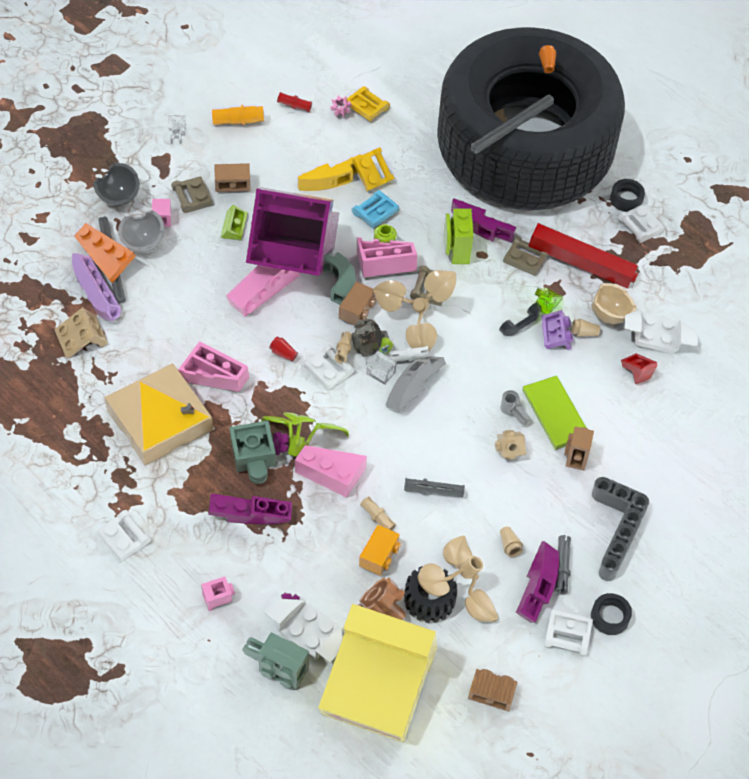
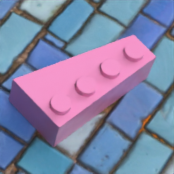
M258 265L226 297L230 305L246 317L298 278L300 274L299 272Z

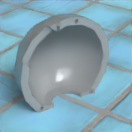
M153 210L146 212L142 217L126 216L119 225L118 235L120 241L129 250L139 253L149 252L158 247L164 237V223L161 216Z

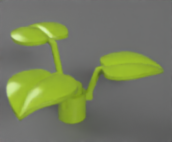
M284 412L283 415L290 420L275 416H263L261 422L270 420L283 423L289 428L290 438L288 443L290 445L288 454L292 456H298L305 445L309 446L311 439L318 429H337L349 436V431L341 426L330 423H316L308 439L305 441V437L300 436L302 422H316L315 419L289 412ZM292 424H298L296 435L293 436Z

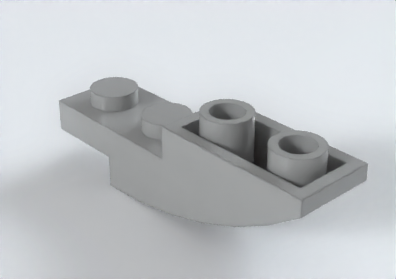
M430 356L426 360L415 359L397 379L388 396L386 407L400 410L405 408L406 404L411 400L417 398L425 390L423 383L428 381L430 376L439 372L440 368L446 364L444 357Z

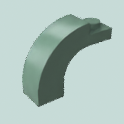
M337 252L333 257L327 253L324 259L323 270L332 274L337 279V282L331 288V301L341 305L355 284V270L350 261L342 254Z

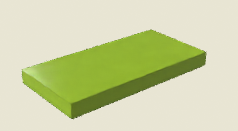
M557 375L523 386L522 391L555 450L566 447L569 433L573 434L575 426L587 428Z

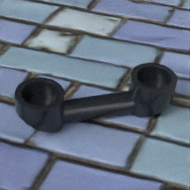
M538 302L533 303L527 310L528 317L515 325L510 320H507L500 326L499 331L505 336L515 335L533 321H537L542 306Z

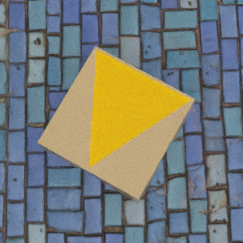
M173 363L105 397L108 413L119 429L128 437L132 448L144 465L167 455L180 445L190 443L213 431L211 415ZM190 403L194 407V414L188 413L183 415L181 407H185Z

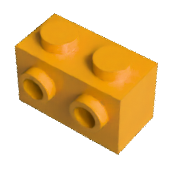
M377 525L359 556V566L381 576L384 570L390 568L392 555L397 554L401 547V543H399L400 534Z

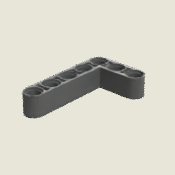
M599 477L595 480L592 489L593 499L624 513L598 571L601 579L612 581L617 576L646 514L649 498L644 493L607 477Z

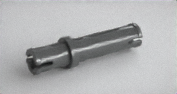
M405 478L404 490L422 492L421 494L434 493L464 497L465 485L427 481L425 478L423 480Z
M566 535L558 537L559 568L555 588L557 594H559V589H561L560 594L568 593V578L571 576V571L569 570L571 537L567 536V540H565Z

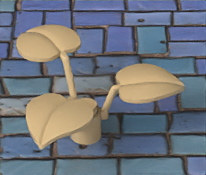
M436 270L429 273L425 278L424 286L430 293L426 298H416L415 300L403 298L406 294V287L398 281H385L378 284L373 292L378 304L384 310L396 311L401 307L402 301L413 304V309L419 312L417 325H410L407 328L406 340L411 348L428 346V351L430 352L436 343L437 331L430 323L421 324L423 312L429 309V298L431 296L436 302H444L450 298L456 286V272Z
M459 536L450 540L443 548V556L448 564L455 565V568L459 570L445 577L441 567L433 563L426 564L420 569L418 574L420 585L431 595L443 596L450 590L447 581L459 574L465 579L472 578L468 590L469 597L465 599L467 612L472 618L479 621H497L496 610L488 595L480 589L473 591L476 580L479 578L478 573L483 569L482 560L472 555L465 536Z

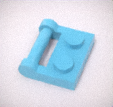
M377 190L373 193V196L359 206H354L351 210L356 217L359 216L368 225L375 228L399 211V205L382 191Z

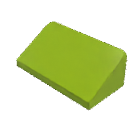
M232 205L226 212L221 238L241 241L248 212Z

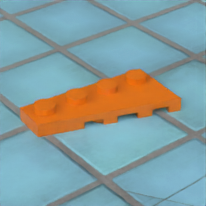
M87 223L74 235L111 283L117 279L136 257L132 251Z

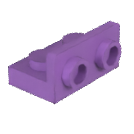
M563 310L542 315L544 346L546 349L565 345L567 350L572 349L571 342H573V336L569 330V327L572 326L570 317L566 316Z

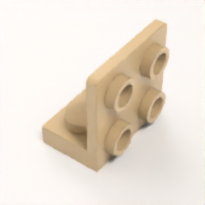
M83 307L55 328L64 354L68 358L89 342L96 343L101 347L108 344L96 315Z

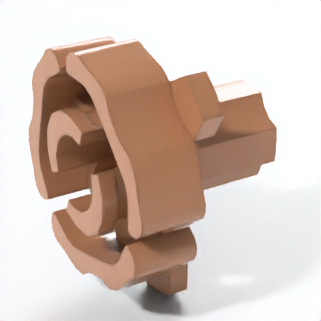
M390 577L377 581L359 600L360 604L358 606L400 620L406 617V612L396 603L404 597L405 592L399 590L398 585Z

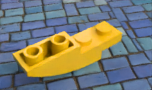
M361 154L333 167L326 163L307 173L298 176V190H327L352 182L353 175L358 173L352 160L361 156Z

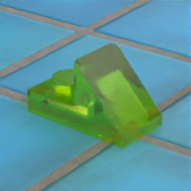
M537 288L535 295L538 296L536 302L542 306L541 312L543 314L551 313L564 298L549 288Z

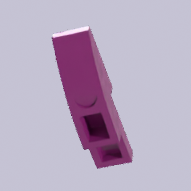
M453 198L452 214L453 209H471L473 233L491 242L494 241L495 237L510 243L514 241L517 227L485 216V209Z
M211 493L208 515L225 517L227 522L240 524L285 523L291 521L292 502L252 496V499L249 500Z
M541 541L526 577L530 580L515 612L530 623H536L543 604H549L558 575L559 551L545 541Z

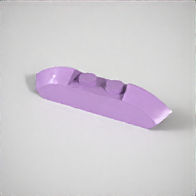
M72 253V265L76 279L87 294L93 309L101 318L107 321H114L120 316L121 307L92 258Z

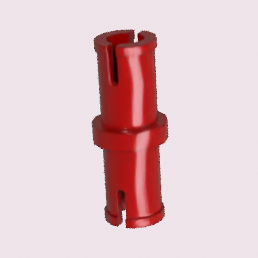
M280 92L277 98V103L289 105L293 109L298 108L310 112L312 107V101L300 99L296 95L290 96Z

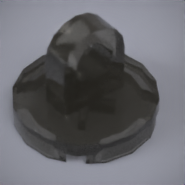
M371 319L359 320L354 327L356 328L355 333H352L353 346L356 352L363 357L376 355L380 350L382 338H389L388 332L381 331L379 325Z

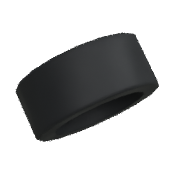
M633 179L618 180L612 187L610 201L618 210L628 212L642 205L645 189L638 181ZM629 191L634 193L637 198L627 200L619 196L618 192Z
M606 593L599 596L591 610V619H593L594 627L606 635L622 633L627 629L632 616V608L629 602L624 597L615 593ZM613 605L622 611L623 620L619 623L606 622L600 617L599 610L602 606Z

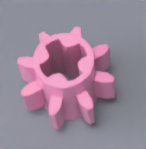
M338 95L335 100H331L334 106L330 108L331 111H335L336 117L338 114L344 117L346 113H350L348 107L352 105L351 102H347V96L341 98Z

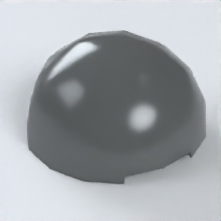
M116 162L109 167L108 172L102 178L98 177L93 185L95 193L104 203L110 206H123L135 199L139 191L140 182L138 174L132 167Z

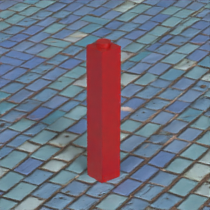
M540 223L537 224L528 245L531 248L545 252L552 257L627 289L630 282L634 283L638 276V273L635 272L638 265Z

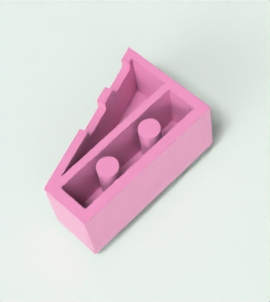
M200 341L178 369L187 383L240 392L250 378L247 365Z

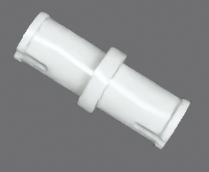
M428 346L412 349L407 347L405 350L390 351L392 363L406 360L412 362L413 359L429 358Z

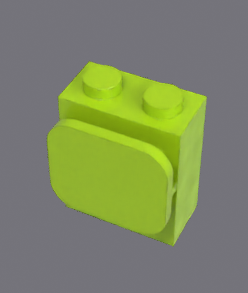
M453 209L451 220L450 214H445V255H449L451 249L452 264H470L473 244L471 209Z

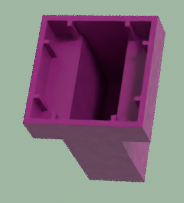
M264 187L256 188L246 263L320 276L323 272L325 255L335 247L340 213L332 211L334 200Z

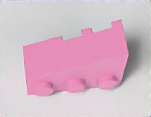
M357 237L356 254L363 277L417 271V252L414 243L401 241L383 243L379 242V239H373V242L362 241V238Z
M305 445L295 459V473L347 498L366 469L367 456Z

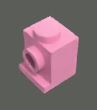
M226 577L201 584L202 595L208 611L232 602V595H235L232 583H227Z

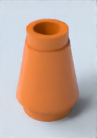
M546 45L540 49L539 57L544 72L552 73L555 67L556 50L553 46Z

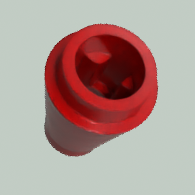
M275 337L269 346L272 353L291 362L298 355V352L283 337Z

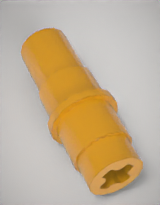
M241 105V107L212 109L213 125H245L246 123L263 122V106Z

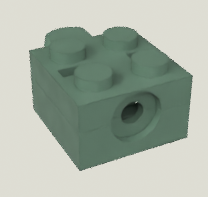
M262 421L229 427L236 471H248L249 479L252 483H264L268 477L267 467L276 466V453L269 422Z
M272 632L265 643L252 637L248 638L247 644L244 645L242 651L245 655L259 661V672L268 679L273 678L279 681L286 688L297 690L309 670V651Z

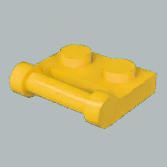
M366 86L361 87L347 98V102H351L352 105L350 108L369 121L373 120L383 111H387L390 107L388 101H383Z
M381 147L352 160L366 191H370L395 179L383 158ZM373 156L376 157L379 166L385 176V178L381 179L378 170L372 160Z

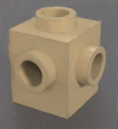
M505 430L503 434H497V440L495 441L496 452H499L505 459L517 458L516 456L526 455L525 435L521 432H514V430Z

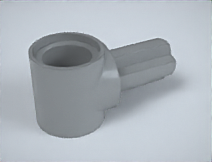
M513 390L505 391L502 395L501 411L506 415H514L522 425H527L531 421V417L522 408L523 404L519 400V394Z

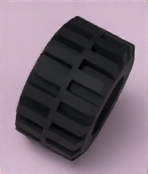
M421 566L418 568V571H412L411 576L407 578L404 594L405 607L407 610H410L412 617L417 616V620L421 621V619H424L425 623L433 620L436 623L439 621V618L444 620L447 615L452 613L456 603L457 583L452 578L447 581L450 587L447 594L437 599H427L419 593L424 590L418 581L419 571L423 567ZM444 569L445 577L450 576L448 571Z

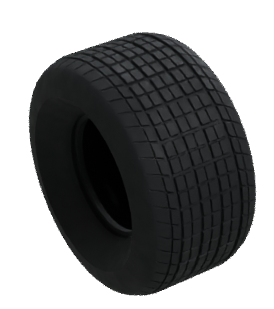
M535 27L510 28L487 34L465 47L453 60L445 74L441 88L437 128L441 155L453 176L464 187L475 195L494 204L521 210H543L572 203L593 190L603 180L613 163L625 114L623 88L617 73L606 58L589 44L571 35ZM546 45L553 46L556 50L555 67L552 73L544 72L539 57L540 49ZM547 95H551L554 98V104L546 108V110L556 114L565 125L543 132L526 131L516 128L477 154L471 150L472 143L504 123L495 115V112L513 105L531 106Z

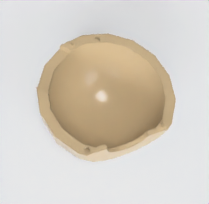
M602 283L592 301L591 308L596 317L601 321L614 325L624 323L625 315L635 312L637 305H635L627 290L612 283Z

